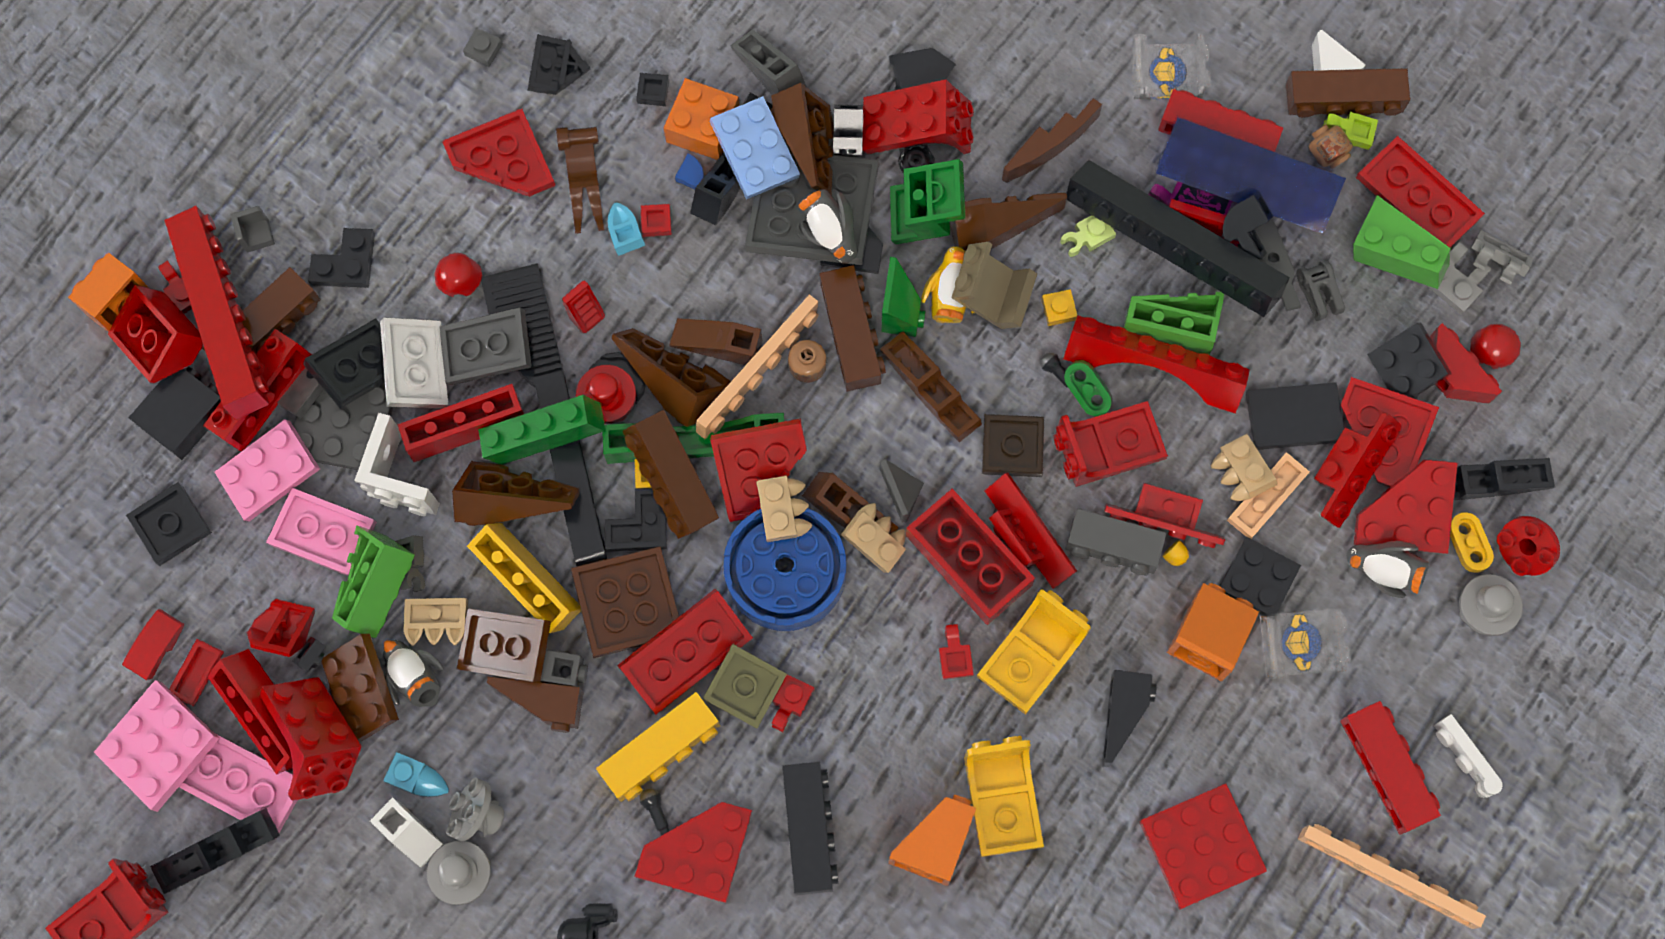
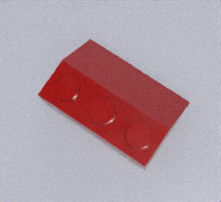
M134 285L108 332L110 338L150 383H156L193 364L203 346L199 330L164 292Z

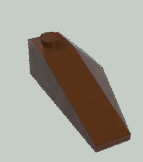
M1066 192L1035 194L1028 197L1026 201H1020L1016 196H1007L1005 201L992 203L991 198L965 201V219L950 222L954 245L966 251L969 244L990 242L993 244L991 248L993 249L1065 209Z
M634 328L612 335L611 339L665 411L676 418L678 423L686 427L696 424V420L731 382L721 373L707 365L702 369L688 362L690 357L682 352L678 355L664 350L665 346L662 342Z

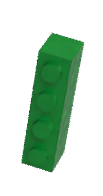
M581 395L478 429L482 458L503 465L605 432L601 403Z

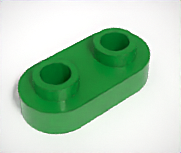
M1083 360L1071 363L1065 371L1064 379L1072 394L1087 414L1095 417L1106 414L1112 405L1113 398L1103 380L1090 363ZM1076 371H1084L1086 378L1078 379ZM1094 395H1100L1103 399V402L1100 404H1096L1093 401L1092 397Z

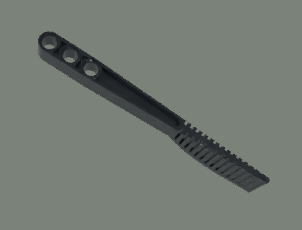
M538 263L483 276L481 282L489 315L515 308L525 310L531 367L517 370V372L530 385L536 388L540 409L569 400V392ZM580 440L549 449L556 481L579 488L580 492L572 509L563 510L576 566L607 560Z

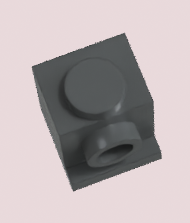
M546 650L540 683L579 687V683H585L588 665L583 664L584 659L581 655ZM566 667L570 668L571 674L568 677H562L561 670Z

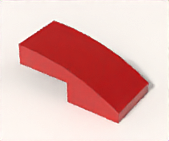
M161 609L156 610L136 638L122 665L145 680L153 679L165 653L173 650L185 624Z

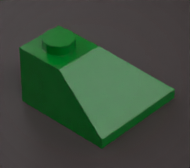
M890 257L882 309L881 332L896 335L904 332L907 336L916 337L918 327H924L926 310H920L921 299L897 258Z

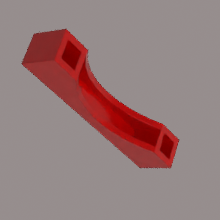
M1077 315L1063 358L1070 362L1083 360L1090 363L1093 367L1114 363H1135L1155 367L1187 383L1207 405L1235 414L1247 386L1250 369L1238 363L1219 360L1206 353L1200 354L1187 350L1177 344L1171 345L1148 335L1136 334L1127 331L1123 327L1111 326L1098 322L1094 318Z

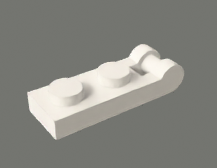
M1452 714L1433 725L1437 730L1436 736L1445 747H1450L1456 755L1455 761L1464 773H1469L1476 782L1475 791L1477 795L1487 798L1502 790L1501 779Z

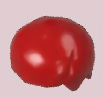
M451 253L439 261L434 272L435 285L440 291L450 297H454L456 294L469 296L480 284L482 278L481 266L463 253Z
M1490 324L1477 330L1471 338L1470 351L1478 358L1479 364L1489 365L1492 369L1512 365L1520 355L1521 342L1519 336L1516 334V331L1506 325Z

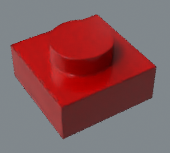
M670 204L641 206L643 237L672 235Z

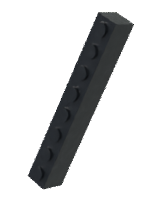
M1088 160L1070 178L1066 192L1067 201L1260 316L1265 317L1282 297L1290 277L1094 162Z

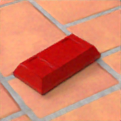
M196 639L169 690L181 701L194 707L209 681L207 676L221 659L224 651Z

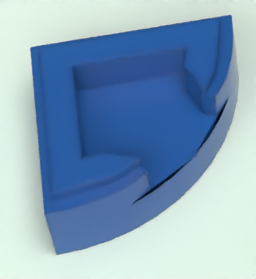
M688 153L675 176V180L695 190L696 186L704 178V173L699 161Z

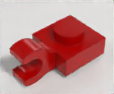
M169 261L158 266L170 284L163 289L164 293L183 314L192 310L183 278H180Z
M958 624L945 625L947 647L939 648L942 680L974 676L970 644L960 645Z
M787 674L773 700V704L780 708L771 723L772 728L783 732L792 713L801 717L814 692V687Z

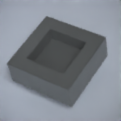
M476 27L463 49V53L466 57L490 67L503 43L500 38Z

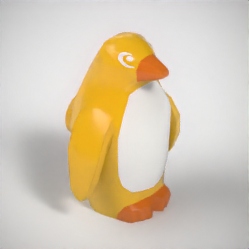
M953 246L948 248L943 262L927 280L922 292V303L926 302L931 293L932 318L938 323H960L965 314L966 307L951 298L955 288V281L959 276L964 260L965 250L960 247Z

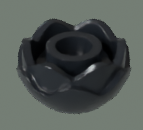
M920 144L905 147L898 157L899 168L903 174L904 169L935 163V158L929 148Z

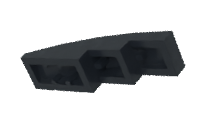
M1550 458L1495 460L1489 464L1460 465L1457 467L1454 500L1486 498L1553 489L1555 484Z
M264 808L151 865L150 868L163 894H166L279 837L280 834L267 808Z

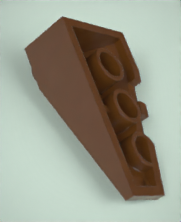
M802 83L771 95L773 104L771 114L810 186L816 191L826 189L832 195V168L828 163V158L833 157V148L829 146V139L833 138L834 126L830 105Z
M471 461L452 490L454 522L466 523L470 526L486 525L572 509L580 494L579 488L550 479L541 482L533 480L531 473L523 471L520 475L509 472V467L505 465Z

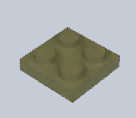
M732 644L702 699L757 729L787 674Z

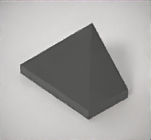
M884 459L880 461V471L900 520L904 523L908 521L924 483Z

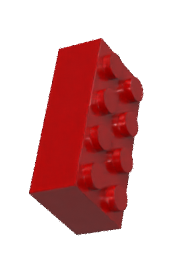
M953 488L906 527V537L986 625H989L1033 586L1035 577Z

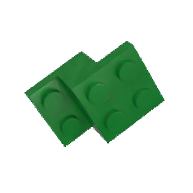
M960 159L904 169V184L890 186L891 241L894 244L949 236L950 222L965 219L963 162Z

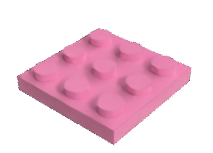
M155 680L94 753L150 810L158 812L220 738L162 682Z

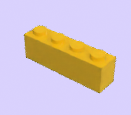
M502 523L486 524L467 545L534 618L551 621L549 633L564 630L581 612L579 603Z
M695 692L595 769L620 802L625 799L629 802L643 792L641 786L649 780L656 782L668 772L666 767L675 760L680 763L687 759L694 752L691 749L700 741L705 744L718 734L716 729L720 727V723L697 692Z

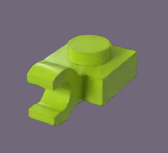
M1353 112L1349 113L1347 119L1335 114H1328V118L1324 120L1323 126L1327 124L1329 129L1333 126H1340L1353 146L1369 150L1373 144L1378 120Z

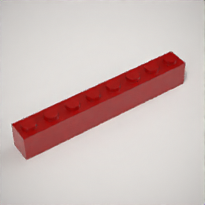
M194 206L164 221L222 406L237 420L269 405L266 396L269 388L263 376L259 375L258 372L261 363L255 352L251 350L250 345L253 344L251 334L243 326V321L246 318L241 307L236 304L235 298L238 297L236 288L228 280V275L231 272L226 261L220 255L223 252V247L219 239L213 234V231L216 230L215 223L209 214L204 215L197 206Z

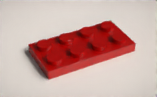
M1399 136L1389 143L1356 176L1375 196L1378 195L1450 248L1485 214Z
M714 589L617 666L653 713L657 715L720 665L732 644L741 648L753 637L718 590Z

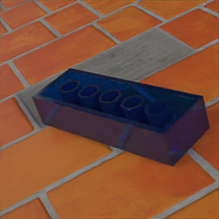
M1178 115L1175 117L1155 168V172L1159 175L1236 203L1260 191L1273 216L1321 234L1325 231L1346 180L1343 175Z

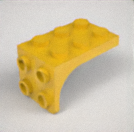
M1041 589L1037 593L1036 598L1026 613L976 676L1025 715L1080 646L1091 629L1087 623L1089 620L1084 614L1076 609L1070 611L1062 604L1064 602L1063 599L1051 590L1046 592Z
M1022 736L1004 738L1003 743L991 745L990 741L972 743V748L968 749L965 753L964 761L972 807L976 808L974 820L981 857L1044 847L1031 775L1029 756L1031 744L1030 740L1022 741Z

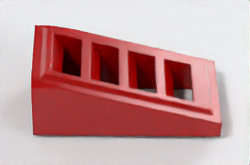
M585 280L562 298L569 319L582 333H587L605 317L601 305Z

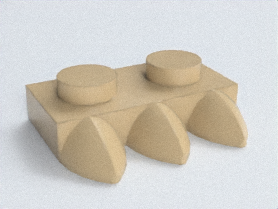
M1248 434L1220 447L1221 452L1214 458L1211 464L1212 469L1230 468L1223 475L1221 484H1239L1233 490L1230 497L1231 500H1248L1277 485L1275 476Z
M787 476L757 481L767 542L800 537L811 529L812 524L810 522L794 518L802 514L809 507V504L801 499L791 498L804 489L805 483L797 479L787 478Z
M868 504L856 513L841 536L881 571L889 573L906 550L903 547L906 539L905 529L889 534L891 517H882L875 522L876 504Z
M466 598L405 599L404 634L407 641L414 646L421 638L422 632L425 631L427 639L435 646L440 641L443 632L446 631L450 642L453 645H457L465 631L468 600Z

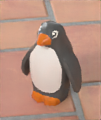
M826 189L816 191L799 204V208L803 210L808 224L804 221L801 222L802 232L811 242L831 251L839 262L843 264L849 263L856 258L858 253L853 228L852 209L842 193H837V202Z
M1403 541L1354 545L1347 553V560L1350 566L1368 575L1374 585L1383 593L1397 598H1404L1406 596L1401 589L1411 590L1418 594L1429 568V562L1408 552L1418 551V547Z
M386 640L383 648V657L387 663L385 680L394 704H400L397 695L399 691L417 707L435 706L438 703L440 687L431 665L443 671L444 667L428 652L412 650L405 643L398 640Z

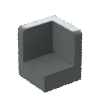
M259 206L230 214L237 241L247 253L275 245L269 220Z

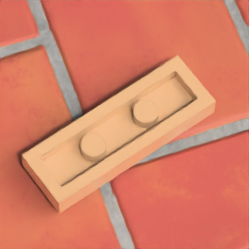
M1287 452L1271 469L1277 480V485L1251 499L1244 500L1227 519L1231 525L1250 539L1254 537L1310 472Z

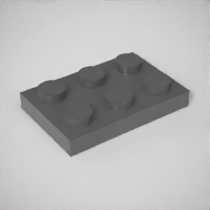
M522 308L439 326L445 383L448 385H456L531 367L525 310Z

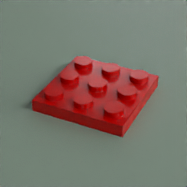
M1223 784L1139 821L1179 910L1267 872L1227 784Z

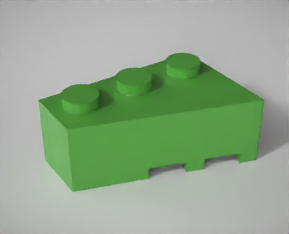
M1378 195L1353 244L1354 261L1436 289L1439 288L1450 265V247Z
M1216 292L1215 295L1200 296L1197 293H1188L1187 296L1170 297L1169 294L1132 296L1123 328L1136 334L1151 336L1156 340L1171 345H1180L1187 350L1210 355L1216 339L1224 294Z
M356 525L354 534L358 535L359 538L355 553H349L347 562L351 563L347 582H341L332 619L346 630L360 634L370 633L371 637L377 638L380 629L386 622V616L390 607L398 596L403 579L411 568L415 555L388 536Z

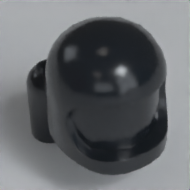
M611 903L587 904L582 908L583 915L586 917L565 920L559 926L557 939H598V928L608 926L612 922H617V910L613 909Z

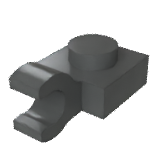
M412 535L395 541L415 555L411 568L406 573L400 589H410L413 583V592L424 590L425 579L418 570V568L424 566L423 537Z

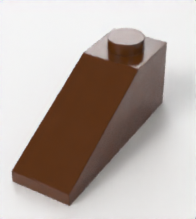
M818 472L802 495L823 514L844 528L847 527L862 507L870 504L834 473ZM877 509L875 522L882 517H886ZM892 521L889 534L897 531L899 528Z
M496 677L487 678V683L494 690L545 724L550 725L552 731L569 733L570 728H579L584 695L580 687Z

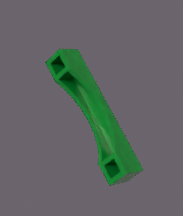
M784 412L754 414L727 421L715 434L784 422ZM636 423L605 425V432H602L603 455L607 464L635 462L634 459L636 457L626 445L623 430ZM673 426L688 458L714 457L710 441L711 435H715L713 432L704 439L696 433V426Z

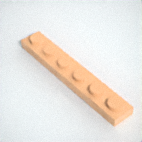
M810 294L696 420L697 434L706 439L711 432L715 434L721 429L725 423V416L730 411L735 412L739 409L744 401L743 396L749 390L754 391L763 380L762 375L768 368L773 370L780 362L782 352L786 348L791 349L800 338L799 333L805 327L809 329L815 323L819 316L817 314L818 300Z
M1314 824L1313 827L1309 825L1302 829L1298 840L1471 929L1482 927L1486 915L1478 912L1479 907L1472 902L1460 899L1459 902L1448 896L1449 891L1435 884H1431L1429 887L1419 882L1420 877L1417 874L1406 869L1398 871L1390 867L1389 860L1377 854L1369 856L1361 852V846L1348 839H1343L1342 842L1331 836L1332 832L1321 825Z

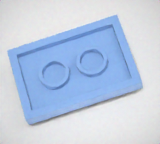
M763 96L710 118L709 122L746 200L799 178L800 172Z

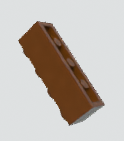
M1407 68L1291 71L1286 82L1288 115H1297L1301 118L1320 114L1341 116L1350 112L1363 116H1368L1372 113H1384L1387 116H1394L1403 113L1410 102Z
M854 265L819 273L820 286L846 392L881 384V374L886 373L882 356H876L874 347L879 346L875 328H869L867 319H871L872 314L869 302H863L861 292L865 291L862 274L856 275Z
M291 267L243 310L246 318L243 321V326L251 334L253 344L250 347L255 354H257L275 329L284 335L289 334L304 315H309L315 310L317 303L321 300L316 292Z
M664 410L623 430L627 447L634 453L639 463L641 474L648 480L656 503L662 507L667 517L668 527L676 534L678 539L719 519Z

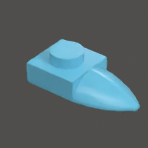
M617 202L614 203L608 215V229L618 256L646 246L633 213L626 206Z
M396 752L383 780L388 784L419 796L434 797L449 792L446 782L434 769Z

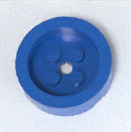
M809 508L799 516L794 517L804 519L812 524L811 529L800 537L767 542L762 510L759 509L740 522L727 542L723 566L729 594L742 614L762 627L777 631H795L809 627L828 615L843 593L847 568L842 540L827 519ZM787 557L793 561L794 566L792 571L784 573L777 570L776 563L779 559Z

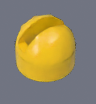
M1177 540L1163 553L1162 557L1169 564L1180 566L1187 562L1189 551L1180 540Z

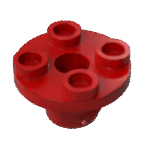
M600 365L594 367L582 376L577 385L576 397L584 395L601 403L604 424L624 421L636 402V388L632 378L626 371L617 366Z
M1516 517L1509 521L1497 535L1496 541L1502 557L1511 567L1512 571L1519 576L1544 574L1553 568L1559 559L1560 543L1557 535L1547 523L1536 517Z

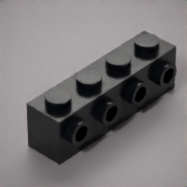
M820 762L782 765L794 894L796 896L833 892L832 884H838L837 864L830 865L829 852H835L834 833H827L826 820H832L830 801H824L823 789L829 788L827 769L821 770Z

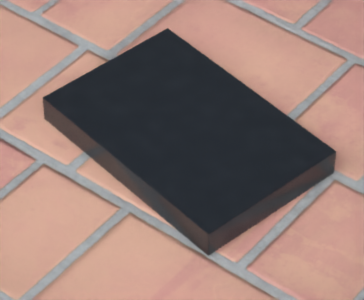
M376 318L304 359L303 365L340 409L385 383L380 322Z
M1337 382L1247 390L1246 392L1253 444L1257 450L1336 443L1344 430Z

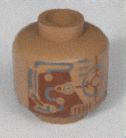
M1327 124L1312 133L1314 140L1310 142L1308 148L1321 167L1330 166L1333 169L1351 157L1349 152L1352 150L1353 144L1340 126H1333L1329 129Z
M812 340L799 341L793 345L788 355L790 373L795 379L805 383L815 382L820 379L825 373L827 366V357L823 347Z

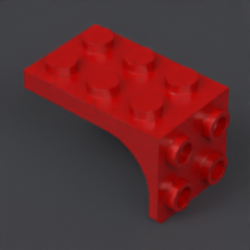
M947 80L863 97L862 150L867 154H873L923 143H941L953 146L963 154H968L971 152V144L974 141L971 129V117L974 115L972 102Z
M1148 401L1076 422H1070L1068 415H1063L1060 417L1058 426H1056V434L1053 435L1058 452L1063 451L1066 462H1063L1066 477L1068 480L1073 479L1075 487L1159 462L1168 457Z
M315 677L262 686L259 696L284 736L292 756L293 777L288 791L289 798L292 801L309 799L313 796L337 793L345 789L362 746L320 678Z
M113 858L108 862L113 871L109 877L45 929L52 939H136L169 913L163 905L166 903V899L157 888L151 889L145 880L148 878V875L138 863L133 864L127 860L123 861Z

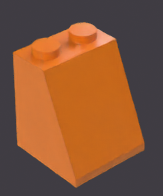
M1203 583L1196 593L1166 653L1222 682L1233 671L1259 611L1253 609L1254 605L1243 598L1234 599L1226 595V591L1222 587L1213 583H1209V585Z
M953 795L952 799L945 797L891 852L888 864L948 886L976 810L975 807L970 806L972 801L959 795Z

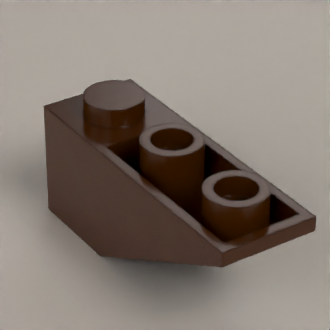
M677 318L669 347L746 366L761 348L763 341L762 331L759 328L734 322Z

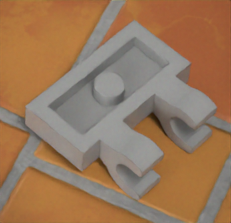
M1482 230L1476 236L1471 247L1478 255L1473 265L1484 270L1488 261L1494 260L1501 264V267L1504 269L1500 280L1509 285L1513 282L1515 275L1519 274L1525 277L1533 261L1531 256Z
M1459 242L1450 253V265L1439 288L1427 287L1462 315L1482 294L1483 290L1477 285L1485 278L1491 268L1486 265L1484 270L1477 267L1467 278L1454 267L1469 250Z

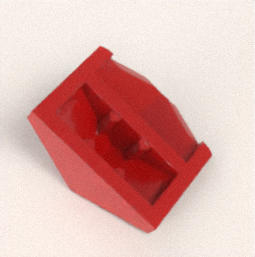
M279 599L273 600L270 607L254 620L247 632L250 647L291 657L305 645L315 609Z

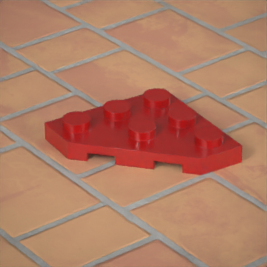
M522 108L442 141L454 170L528 197L556 186Z
M1353 377L1350 379L1341 403V409L1352 431L1366 437L1369 436L1383 412L1390 414L1402 425L1396 440L1391 444L1380 466L1373 473L1377 483L1391 487L1399 479L1404 478L1415 469L1438 412V406Z
M801 418L711 435L710 441L729 522L744 520L753 512L761 509L757 487L758 480L782 476L788 477L796 462L801 460L806 453L807 446Z
M1427 459L1421 461L1415 466V469L1404 478L1399 479L1383 492L1377 500L1357 514L1354 545L1403 541L1416 545L1418 551L1448 554L1458 463Z
M725 802L713 806L644 845L634 877L726 903L753 811Z

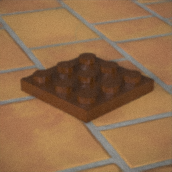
M661 547L571 568L593 659L641 647L679 617Z

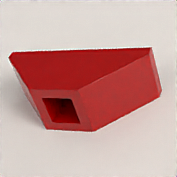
M1443 323L1440 324L1431 334L1430 338L1452 374L1435 385L1446 398L1491 403L1502 392L1497 380L1482 369L1478 358L1471 351H1467L1459 342L1458 335L1452 329L1447 328Z

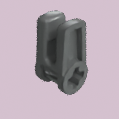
M1321 261L1318 266L1309 269L1305 267L1297 269L1299 286L1305 294L1316 321L1323 320L1327 316V304H1329L1333 315H1338L1345 311V305L1329 261ZM1320 290L1323 291L1326 297V304H1324Z

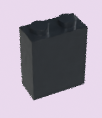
M190 366L162 379L128 417L181 460L186 457L209 430L203 425L221 402L217 387L212 383L207 387L200 382L203 377Z

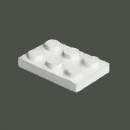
M383 318L380 321L387 407L442 409L448 406L439 328L441 321Z

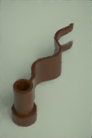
M567 127L556 128L559 151H565L575 234L581 233L583 188H586L598 230L604 231L593 144H599L597 127L570 130Z

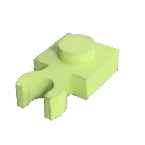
M1091 215L1076 223L1075 229L1077 233H1065L1061 237L1060 243L1063 245L1068 241L1074 242L1076 246L1071 248L1068 253L1070 257H1074L1080 253L1082 246L1086 245L1089 251H1092L1114 239L1116 232L1111 226Z

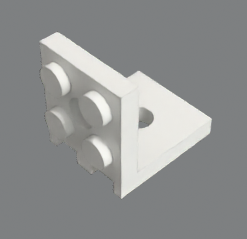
M378 413L354 481L361 484L360 488L362 490L368 491L367 495L369 497L380 499V503L387 507L397 508L398 505L409 507V512L419 516H426L427 513L436 515L440 503L429 489L387 477L401 440V434L391 416Z

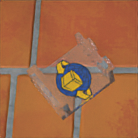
M1204 33L1197 34L1194 44H1147L1146 34H1134L1131 45L1133 99H1170L1173 89L1189 91L1195 97L1203 98L1205 89L1210 88L1211 73L1210 70H1206L1205 62L1209 60V45L1204 44Z
M1329 608L1260 616L1266 677L1279 679L1286 678V675L1325 671L1347 672V664H1350L1351 655L1348 645L1344 643L1343 633L1347 632V620L1345 615L1341 614V609Z

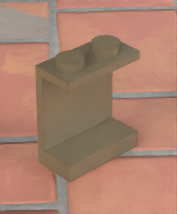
M990 242L969 244L964 253V260L959 276L955 281V288L951 298L1000 329L1021 327L1037 273L1030 268L1012 270L990 256L993 245Z

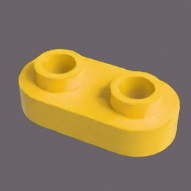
M1468 512L1457 514L1451 521L1450 538L1458 558L1467 571L1472 573L1483 572L1492 564L1494 554L1481 522L1474 514ZM1460 525L1467 528V534H1462L1459 531ZM1476 554L1479 557V563L1473 562L1470 555Z

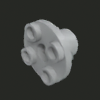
M1492 574L1481 575L1471 580L1463 588L1459 598V615L1461 620L1474 631L1487 636H1499L1510 631L1519 622L1523 610L1522 599L1517 588L1507 579Z
M474 777L462 793L456 792L453 795L449 804L452 814L446 830L448 836L459 841H466L477 830L483 832L484 837L487 834H494L499 830L504 820V810L498 806V801H491V787L489 783Z
M452 841L444 844L433 854L427 868L428 884L434 895L440 900L453 905H464L474 902L485 892L491 878V862L480 847L468 841Z

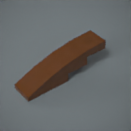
M1093 98L1076 119L1066 112L1049 133L1039 126L1004 167L1002 180L1008 183L1035 170L1060 154L1100 116L1102 104Z
M901 332L880 349L881 353L916 396L958 442H961L982 425L981 419L962 400L961 394L942 376L940 368L904 332Z

